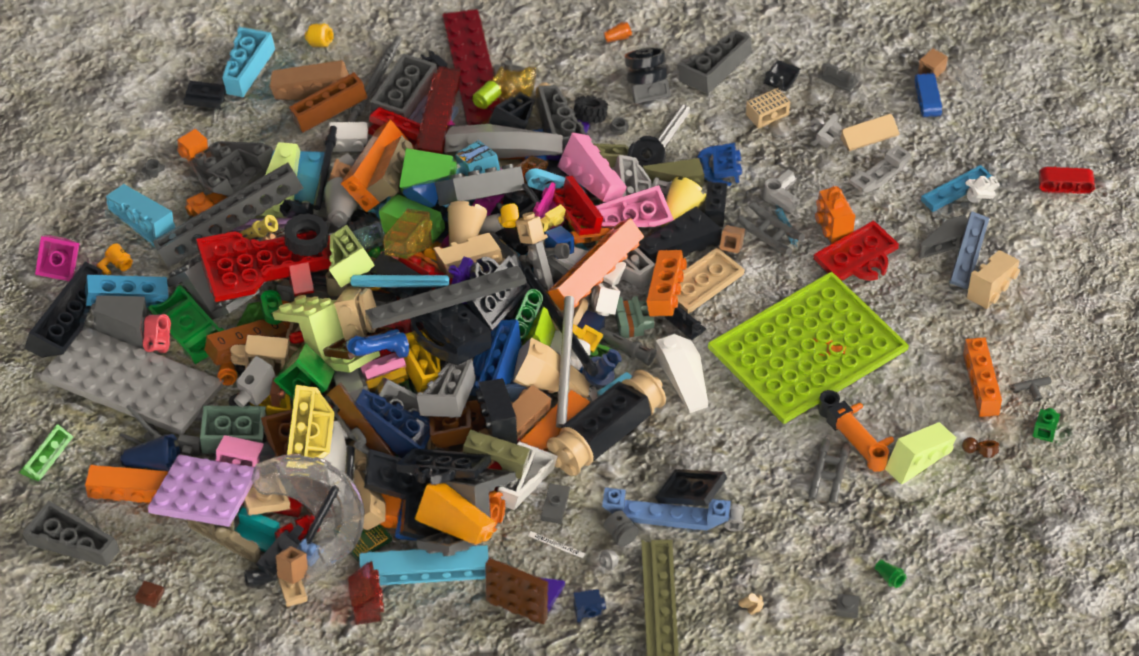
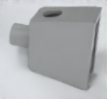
M255 356L236 382L240 391L234 398L237 405L244 407L249 401L257 406L270 395L273 377H276L272 365Z

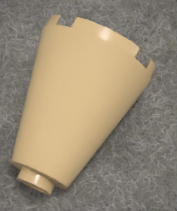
M454 201L450 203V206H448L449 247L450 243L457 242V244L467 242V238L478 236L487 216V210L478 204H475V207L469 206L467 201Z

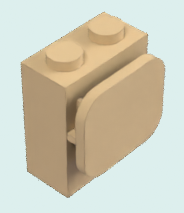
M346 287L334 303L345 341L354 336L365 337L368 332L373 333L377 329L371 328L365 316V310L376 307L372 290L367 287Z

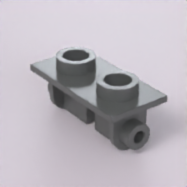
M829 62L822 64L821 69L823 71L818 76L819 79L848 92L859 82L854 73L843 69L838 71L839 67Z

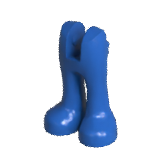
M398 329L368 337L354 336L346 342V348L355 356H364L387 349L389 352H395L401 358L407 357L409 354L408 339Z

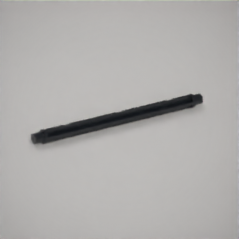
M521 262L522 272L526 277V281L532 289L541 292L543 296L542 305L548 310L550 317L562 333L563 316L533 273L532 268L526 262ZM572 332V350L584 366L585 371L592 377L596 376L599 371L596 368L595 362L591 360Z

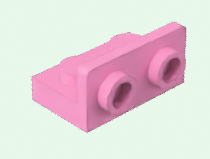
M392 353L372 360L361 366L360 369L365 381H369L395 370L406 368L404 358H400L396 353Z

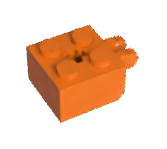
M838 186L819 191V197L816 200L817 212L815 213V219L821 225L823 235L833 244L854 231L855 214L844 197L841 188Z

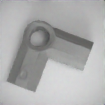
M789 169L783 170L776 177L767 179L762 194L763 200L771 204L776 203L787 212L792 213L795 211L800 200L786 191L796 183L794 173Z

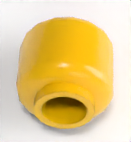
M325 23L311 24L308 30L305 31V39L312 47H327L333 41V30Z

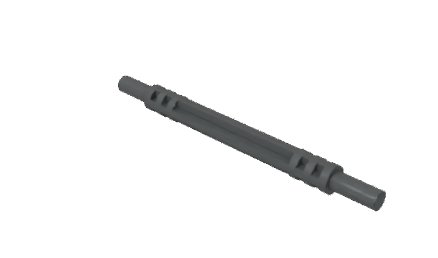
M396 36L390 47L386 48L364 87L368 98L351 108V114L346 122H355L356 118L362 114L367 102L396 55V49L402 41L401 37Z

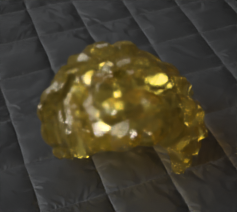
M529 66L524 70L516 72L515 70L505 71L504 67H500L493 78V82L501 89L500 96L508 99L518 92H522L530 97L536 83V68Z

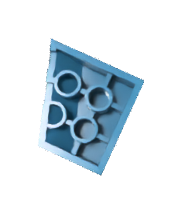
M300 151L297 178L303 189L294 196V199L298 200L299 203L308 201L314 204L325 152Z

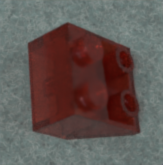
M372 561L367 562L348 577L355 625L381 621L380 612H384L382 587L379 585L378 569L374 570Z

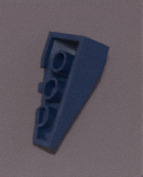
M363 389L360 392L354 405L394 453L403 458L413 448H425L430 439L429 419L425 416H420L419 412L413 411L411 413L404 410L400 404H390L385 398Z

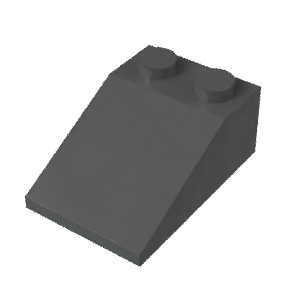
M382 378L374 394L385 398L390 404L402 405L404 410L411 413L413 411L420 413L415 393L387 378Z

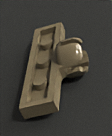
M187 520L189 528L254 564L260 560L261 554L258 544L252 540H246L238 532L234 531V520L229 527Z

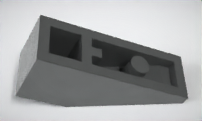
M961 215L946 220L920 244L919 258L923 259L959 248L968 220L967 217Z

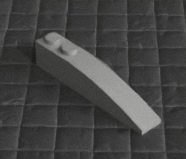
M492 124L450 127L445 141L446 155L453 156L454 160H456L455 155L457 152L478 140L494 151L498 159L563 154L562 135Z

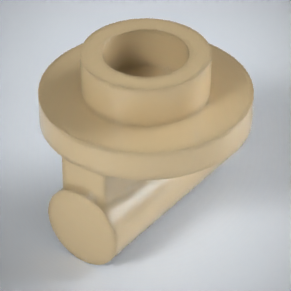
M752 593L740 599L738 604L742 608H747L749 614L754 615L756 612L759 613L764 602L761 595Z

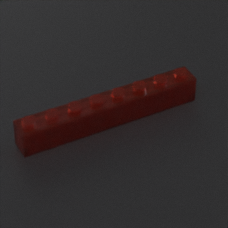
M439 66L438 72L434 73L414 150L443 154L446 134L459 89L461 69Z

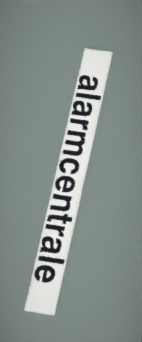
M530 531L528 535L529 537L542 541L546 544L564 550L578 557L583 558L585 555V553L558 543L554 540L536 534L532 531Z

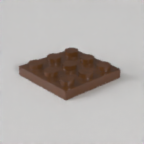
M489 557L485 563L486 601L494 606L505 608L513 614L522 615L532 622H539L544 625L548 619V581Z

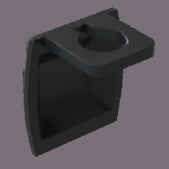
M778 60L765 73L764 84L786 92L797 79L801 68Z

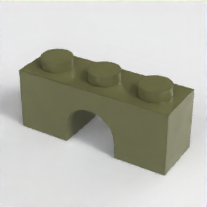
M470 430L463 447V452L491 455V460L498 462L502 470L515 472L516 478L522 479L528 464L530 449Z

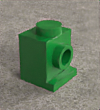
M1052 408L1040 409L1033 437L1053 442L1060 414L1056 413ZM1041 428V429H1044V430H1048V431H1051V433H1050V432L1043 431V430H1039V429Z

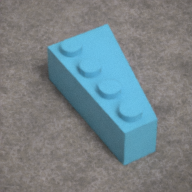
M238 27L234 48L230 52V60L227 62L222 78L228 95L244 97L275 51V46L270 32Z
M125 184L106 196L108 209L154 247V240L175 228L171 210Z

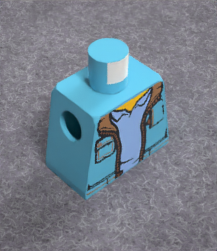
M480 140L472 143L455 155L457 162L456 174L462 173L468 176V172L479 170L481 174L485 173V169L496 167L497 171L500 170L497 154Z

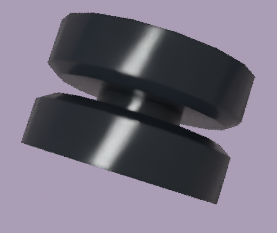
M642 48L628 52L624 56L625 66L630 68L626 73L627 80L631 84H650L664 80L668 76L667 66L662 64L666 60L665 50L662 48Z

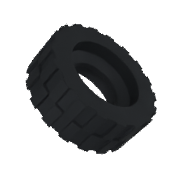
M310 213L292 217L285 224V245L289 251L299 256L308 257L324 251L329 241L326 221ZM302 230H311L316 232V237L310 240H302L297 238V233Z

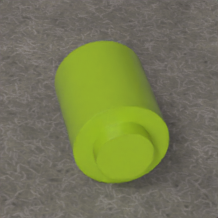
M493 81L486 82L473 95L474 104L478 108L486 109L501 95L500 87Z

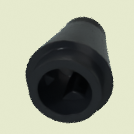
M249 567V570H244L246 587L255 588L276 581L277 573L271 578L260 568Z

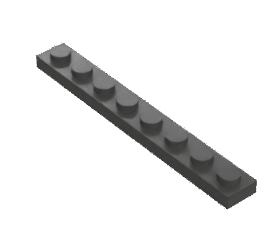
M519 265L367 309L365 310V316L371 328L375 329L526 284V277Z

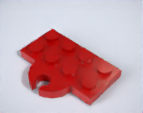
M873 220L815 253L813 260L827 273L833 272L841 281L852 275L866 281L878 280V273L871 270V268H878L881 275L884 276L889 264L887 255L897 250L899 243Z

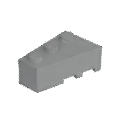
M636 248L627 253L628 257L622 261L626 263V267L620 279L642 289L651 283L655 264Z

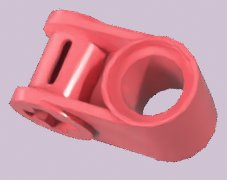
M148 315L145 318L143 339L145 351L166 353L169 350L171 321L167 315Z

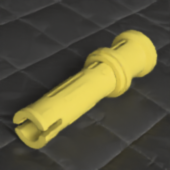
M267 215L262 221H255L251 227L239 233L242 234V237L247 234L244 237L247 239L263 238L268 232L272 233L278 229V222L274 216Z

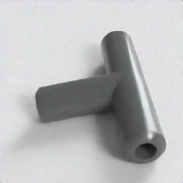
M1047 376L1012 384L1011 388L1014 392L1030 389L1034 400L1040 401L1042 395L1038 387L1049 385L1052 380Z

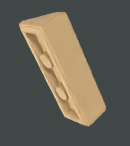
M892 114L847 127L841 131V140L848 151L899 136V131Z

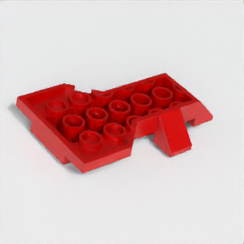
M233 231L196 239L202 267L215 302L253 295L264 282L289 277L294 297L314 293L311 272L326 269L327 272L330 271V256L332 255L330 235L324 251L308 257L299 256L289 251L285 245L284 235L276 236L274 239L257 241L244 238L241 233ZM314 231L297 233V238L302 240H310L316 237V232Z

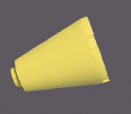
M678 177L673 179L666 197V203L674 220L695 207L699 208L707 197L706 193L704 195L701 193L702 188L698 184L685 177L682 180H679ZM670 222L665 223V224H662V225H660V226H661V227H664V226H666L667 224H669Z

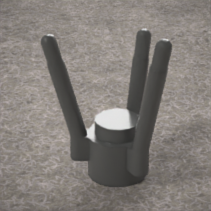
M127 405V409L147 430L144 435L145 442L162 436L153 424L145 422L130 405ZM120 433V437L130 442H133L137 445L144 443L131 436Z

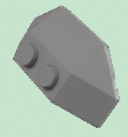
M618 155L614 171L627 187L623 197L652 188L651 180L644 169L638 164L637 158Z

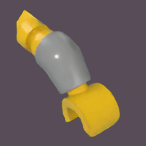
M504 205L500 208L501 214L486 216L478 235L488 232L495 233L503 228L517 227L516 220L519 218L517 205Z

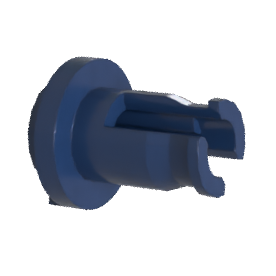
M609 349L602 357L595 356L591 358L599 371L596 376H590L583 369L585 378L596 387V390L604 388L613 382L615 378L614 369L622 361L618 351Z

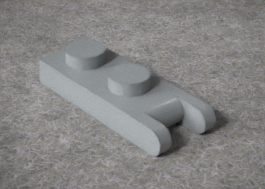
M543 242L528 246V256L534 267L533 273L547 292L554 283Z

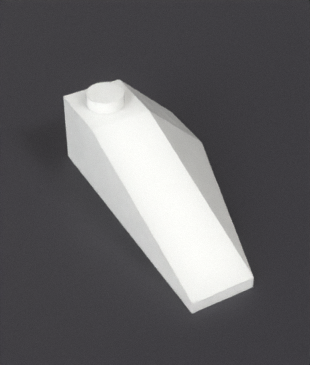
M675 334L656 340V358L688 412L692 413L708 407L701 357L693 342Z

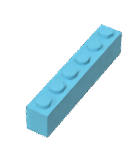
M488 545L471 546L469 550L457 551L453 556H443V553L440 552L427 553L426 550L422 549L360 553L361 587L486 579L485 563L489 558Z

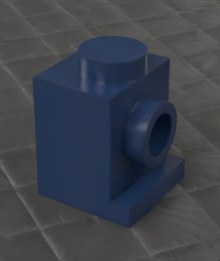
M599 589L573 593V606L577 622H581V618L602 615V610H606L605 598L600 596Z

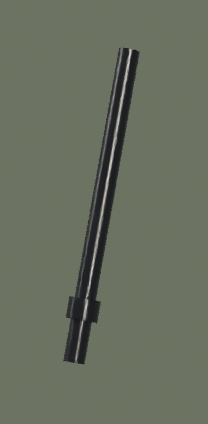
M330 126L329 134L325 139L326 148L313 205L314 210L321 209L332 152L337 142L336 126Z

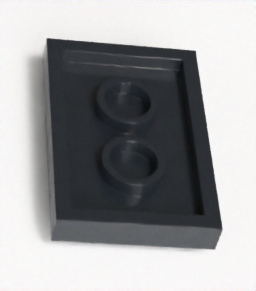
M675 469L655 498L658 503L708 506L727 480L725 472Z

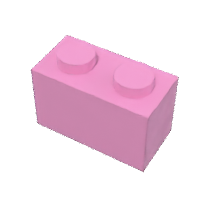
M224 435L216 450V461L256 467L259 470L260 454L264 444Z

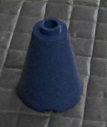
M167 434L125 449L120 457L121 465L125 468L169 471L178 455H181L180 447L175 446L174 441H177V438L174 434Z

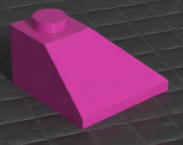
M41 236L35 275L70 281L75 274L79 243L57 236Z

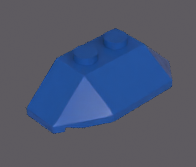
M501 320L497 327L491 331L492 348L475 356L473 367L476 380L474 384L477 388H479V382L501 378L504 379L505 385L511 383L519 349L521 348L518 320Z

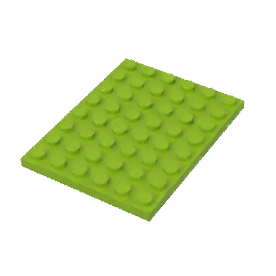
M833 272L826 274L708 343V349L783 424L819 404L822 392L826 390L841 391L906 352L909 347L893 329ZM830 340H832L833 342H831V343L829 344V348H828V349H829V352H830V357H829V354L826 352V351H827V346H828V344H826V343L829 342ZM841 345L843 349L840 352H834L831 346Z

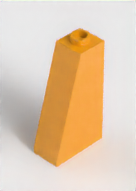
M430 483L426 486L415 517L417 521L474 545L488 541L493 535L492 530L495 525V521L446 483L432 485Z

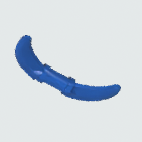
M712 146L701 150L697 158H699L702 164L704 178L709 182L727 183V186H731V182L721 178L715 179L709 164V159L713 155Z

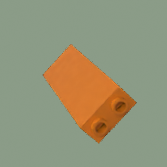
M391 120L376 130L341 182V185L366 212L380 203L367 190V187L385 147L400 136L408 140Z

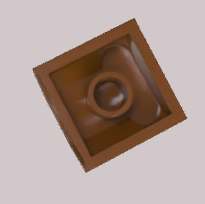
M470 405L464 407L460 417L429 416L431 441L435 447L441 449L452 445L465 444L470 430H473Z

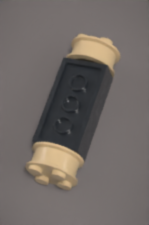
M638 369L633 372L631 379H625L622 382L618 381L561 426L560 434L557 437H551L547 441L549 453L558 456L555 467L561 468L570 476H577L583 466L592 464L593 461L650 417L655 408L663 407L666 403V396L662 389L661 380L642 369Z

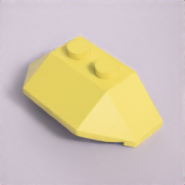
M296 385L286 467L308 469L330 453L335 412L316 387Z

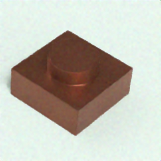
M272 381L270 391L271 405L280 407L281 399H285L286 392Z
M144 581L135 596V600L137 603L156 608L165 592L164 587Z

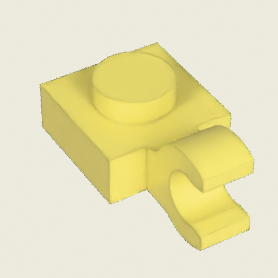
M562 205L545 213V217L540 219L543 233L554 226L557 227L562 224L566 211Z

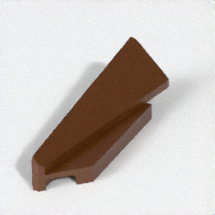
M340 382L327 395L341 409L337 414L352 430L354 428L361 430L366 438L365 445L369 449L396 456V453L392 451L354 405L355 401L344 385Z

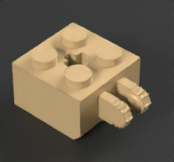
M247 335L246 345H232L230 348L231 361L234 364L245 365L246 369L255 356H258L272 365L275 376H277L289 360L288 338Z

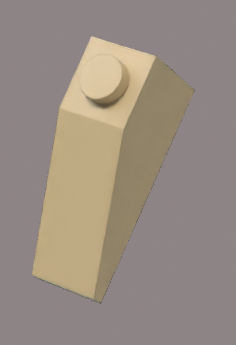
M356 469L354 470L352 522L368 531L385 521L386 503L381 493L364 488L365 473Z

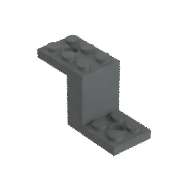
M200 254L186 261L180 268L169 273L170 277L167 279L168 287L183 282L195 302L212 320L231 313L260 292L258 289L253 295L215 302L207 283Z
M485 468L474 480L466 481L463 478H454L445 483L490 518L489 491H493L494 487L507 486V483L515 481L516 474L512 471ZM443 531L417 540V549L426 550L427 553L440 552L443 553V556H453L457 551H467L471 546L483 545V542L474 545Z

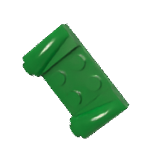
M181 285L177 286L174 293L166 301L148 307L151 315L165 314L170 318V335L182 347L184 353L195 365L209 357L205 351L207 335L224 331L222 327L219 328L195 302L189 291L186 292Z

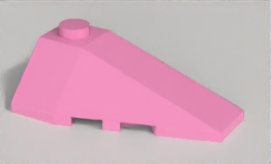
M659 185L596 206L603 216L602 227H614L620 221L629 218L632 219L637 227H656L674 220Z

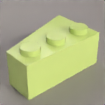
M348 225L330 235L332 255L330 256L331 266H329V270L341 288L351 282L353 275L366 274L375 266Z
M940 422L901 437L896 442L885 470L902 485L945 455H948L954 448L953 444L956 437Z

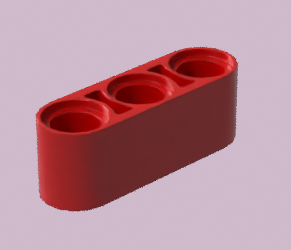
M1043 167L1038 172L1039 186L1043 192L1089 194L1095 190L1094 172L1088 168Z

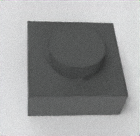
M838 594L836 616L858 619L860 596Z

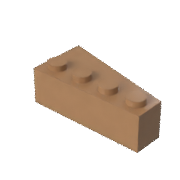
M343 60L273 70L270 88L275 99L303 100L348 76L349 73Z

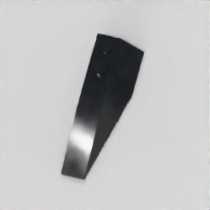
M85 261L29 332L24 349L41 358L63 355L83 330L90 306H86L85 285L87 275H101L103 270Z

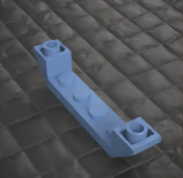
M605 487L602 507L612 514L617 511H623L633 523L707 531L729 520L731 501L712 499L708 509L626 500V490Z

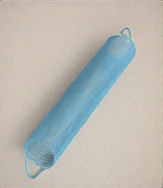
M777 208L778 212L776 214L779 220L783 222V217L785 224L791 227L784 211L780 214ZM788 236L791 244L797 245L795 240L793 239V241H791L792 238L790 239V237Z

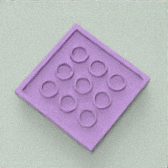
M178 455L148 506L149 513L229 527L258 476V468Z

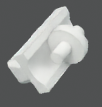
M980 176L976 180L969 179L965 182L970 187L967 191V198L973 203L981 201L982 198L993 199L996 196L994 190L1000 186L994 176H990L988 179L985 176Z

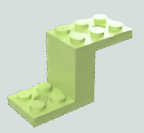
M301 295L294 298L295 301L282 304L278 310L272 312L274 320L299 323L305 343L335 371L350 373L380 356L379 351L364 356H356L351 360L324 355V348L344 338L334 304L336 300Z

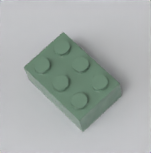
M204 406L200 434L202 454H216V450L224 435L265 444L266 434L261 417L267 416L266 406Z

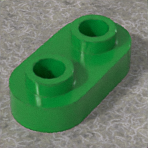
M273 290L264 291L260 299L264 320L269 324H279L282 321L274 320L272 312L278 310L279 306L282 305L281 296Z

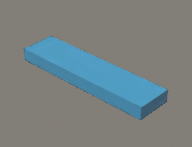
M979 165L922 195L921 201L934 212L966 195L970 187L965 182L969 179L976 180L980 176H985L988 179L992 175L982 165Z

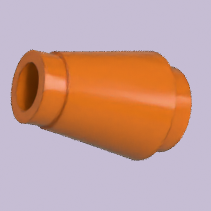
M621 22L604 32L607 43L628 39L629 36H632L628 22Z
M230 361L220 364L217 378L220 381L224 380L223 385L234 384L238 377L234 363Z

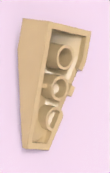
M530 338L519 349L513 382L526 388L534 385L538 389L547 390L548 393L558 392L561 356L549 346ZM570 364L569 392L572 390L587 398L590 383L582 373Z

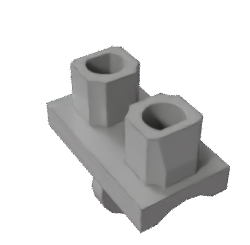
M834 113L826 124L823 117H814L811 120V131L814 133L818 132L811 142L813 146L819 143L826 149L829 147L834 138L827 132L837 137L843 129L836 122L839 116Z

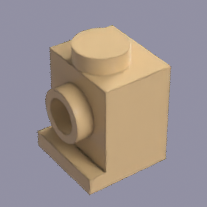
M534 212L525 213L522 215V218L516 220L520 243L535 244L548 238L547 234L543 233L540 217L535 216Z

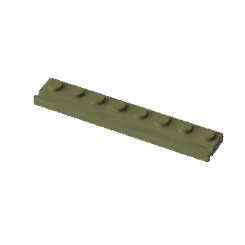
M642 540L647 656H679L672 540H651V542Z

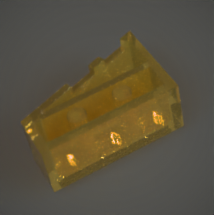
M407 209L383 238L385 255L408 259L432 247V220H430V212Z

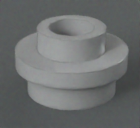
M608 549L601 552L599 558L601 566L608 571L613 570L618 565L616 552Z

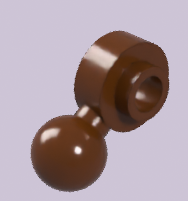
M968 437L962 442V448L966 453L971 454L978 451L985 458H992L999 453V443L996 441L985 440L977 442L975 438Z

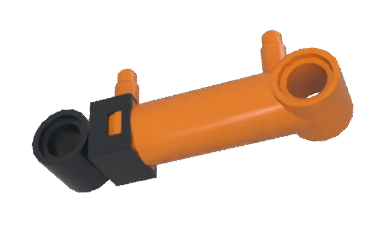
M833 390L822 392L819 399V414L827 418L826 422L834 431L839 430L867 460V466L870 470L875 472L883 471L889 456L887 446L894 442V438L890 436L877 442L852 415L863 408L862 403L859 402L849 406L845 400L840 402V396L837 392Z

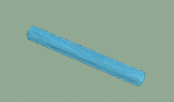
M353 275L351 277L352 287H446L449 285V277L447 275Z

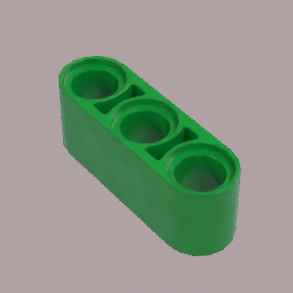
M536 289L529 290L521 298L512 317V320H518L521 342L529 334L543 301L541 292Z

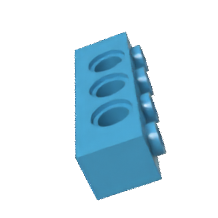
M87 275L85 285L86 306L95 304L96 296L145 297L146 307L160 304L168 299L167 277Z

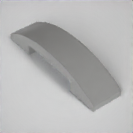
M896 145L885 153L884 160L866 173L860 171L849 179V183L862 192L873 191L894 177L910 160L912 154Z

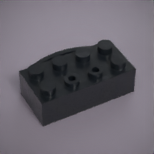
M462 303L410 318L411 331L416 341L430 354L448 363L460 365L492 348L491 330ZM418 327H419L433 342H431L430 340H428V339L420 332V330L418 329Z

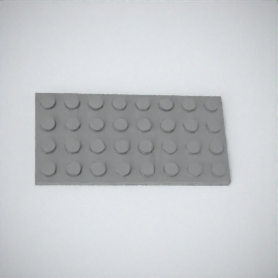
M86 326L83 327V330L63 355H58L41 373V380L133 416L127 409V405H130L145 422L178 435H183L203 411V407L207 406L224 386V380L220 381L217 377L153 352H147L143 348L128 344Z

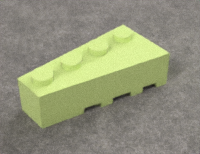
M278 142L265 175L289 163L297 176L300 158L298 144ZM292 195V196L286 198L285 200H289V199H290V200H293V201H294V196H295V195ZM284 200L252 219H264L267 215H272L275 218H287L280 212V205L283 204Z

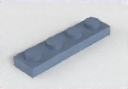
M970 212L950 277V284L966 290L969 288L971 273L976 267L989 217Z

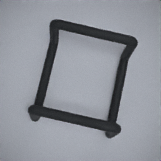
M522 184V187L534 203L521 211L519 218L523 214L533 211L536 203L541 202L527 184ZM496 203L499 210L504 206L502 203Z

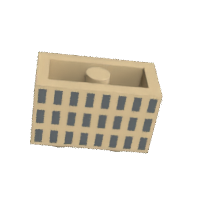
M778 88L752 98L746 103V116L757 128H761L789 115L790 101Z

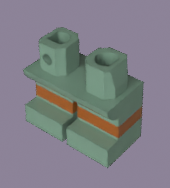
M638 296L626 301L619 297L615 318L620 336L624 338L643 336L644 330L654 328L653 316L642 315L649 314L647 301H639Z

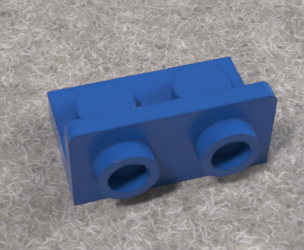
M735 143L712 146L715 179L734 176L735 182L740 183L739 175H742V167L738 162L742 160L741 152L736 150Z

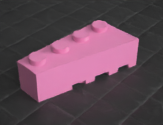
M572 132L557 167L569 176H573L579 184L603 202L622 198L627 188L617 173L611 170L609 162L600 155V150L597 146L591 143V138L588 135Z

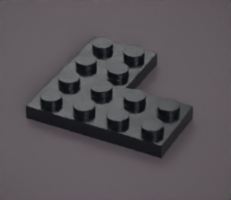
M370 449L367 453L364 488L403 499L400 535L419 540L442 532L415 519L426 486L431 483V478H427L424 484L419 483L415 480L414 475L397 472L396 464L402 458Z

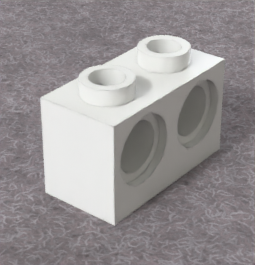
M601 282L593 287L590 304L599 315H615L620 291L615 285L612 286Z

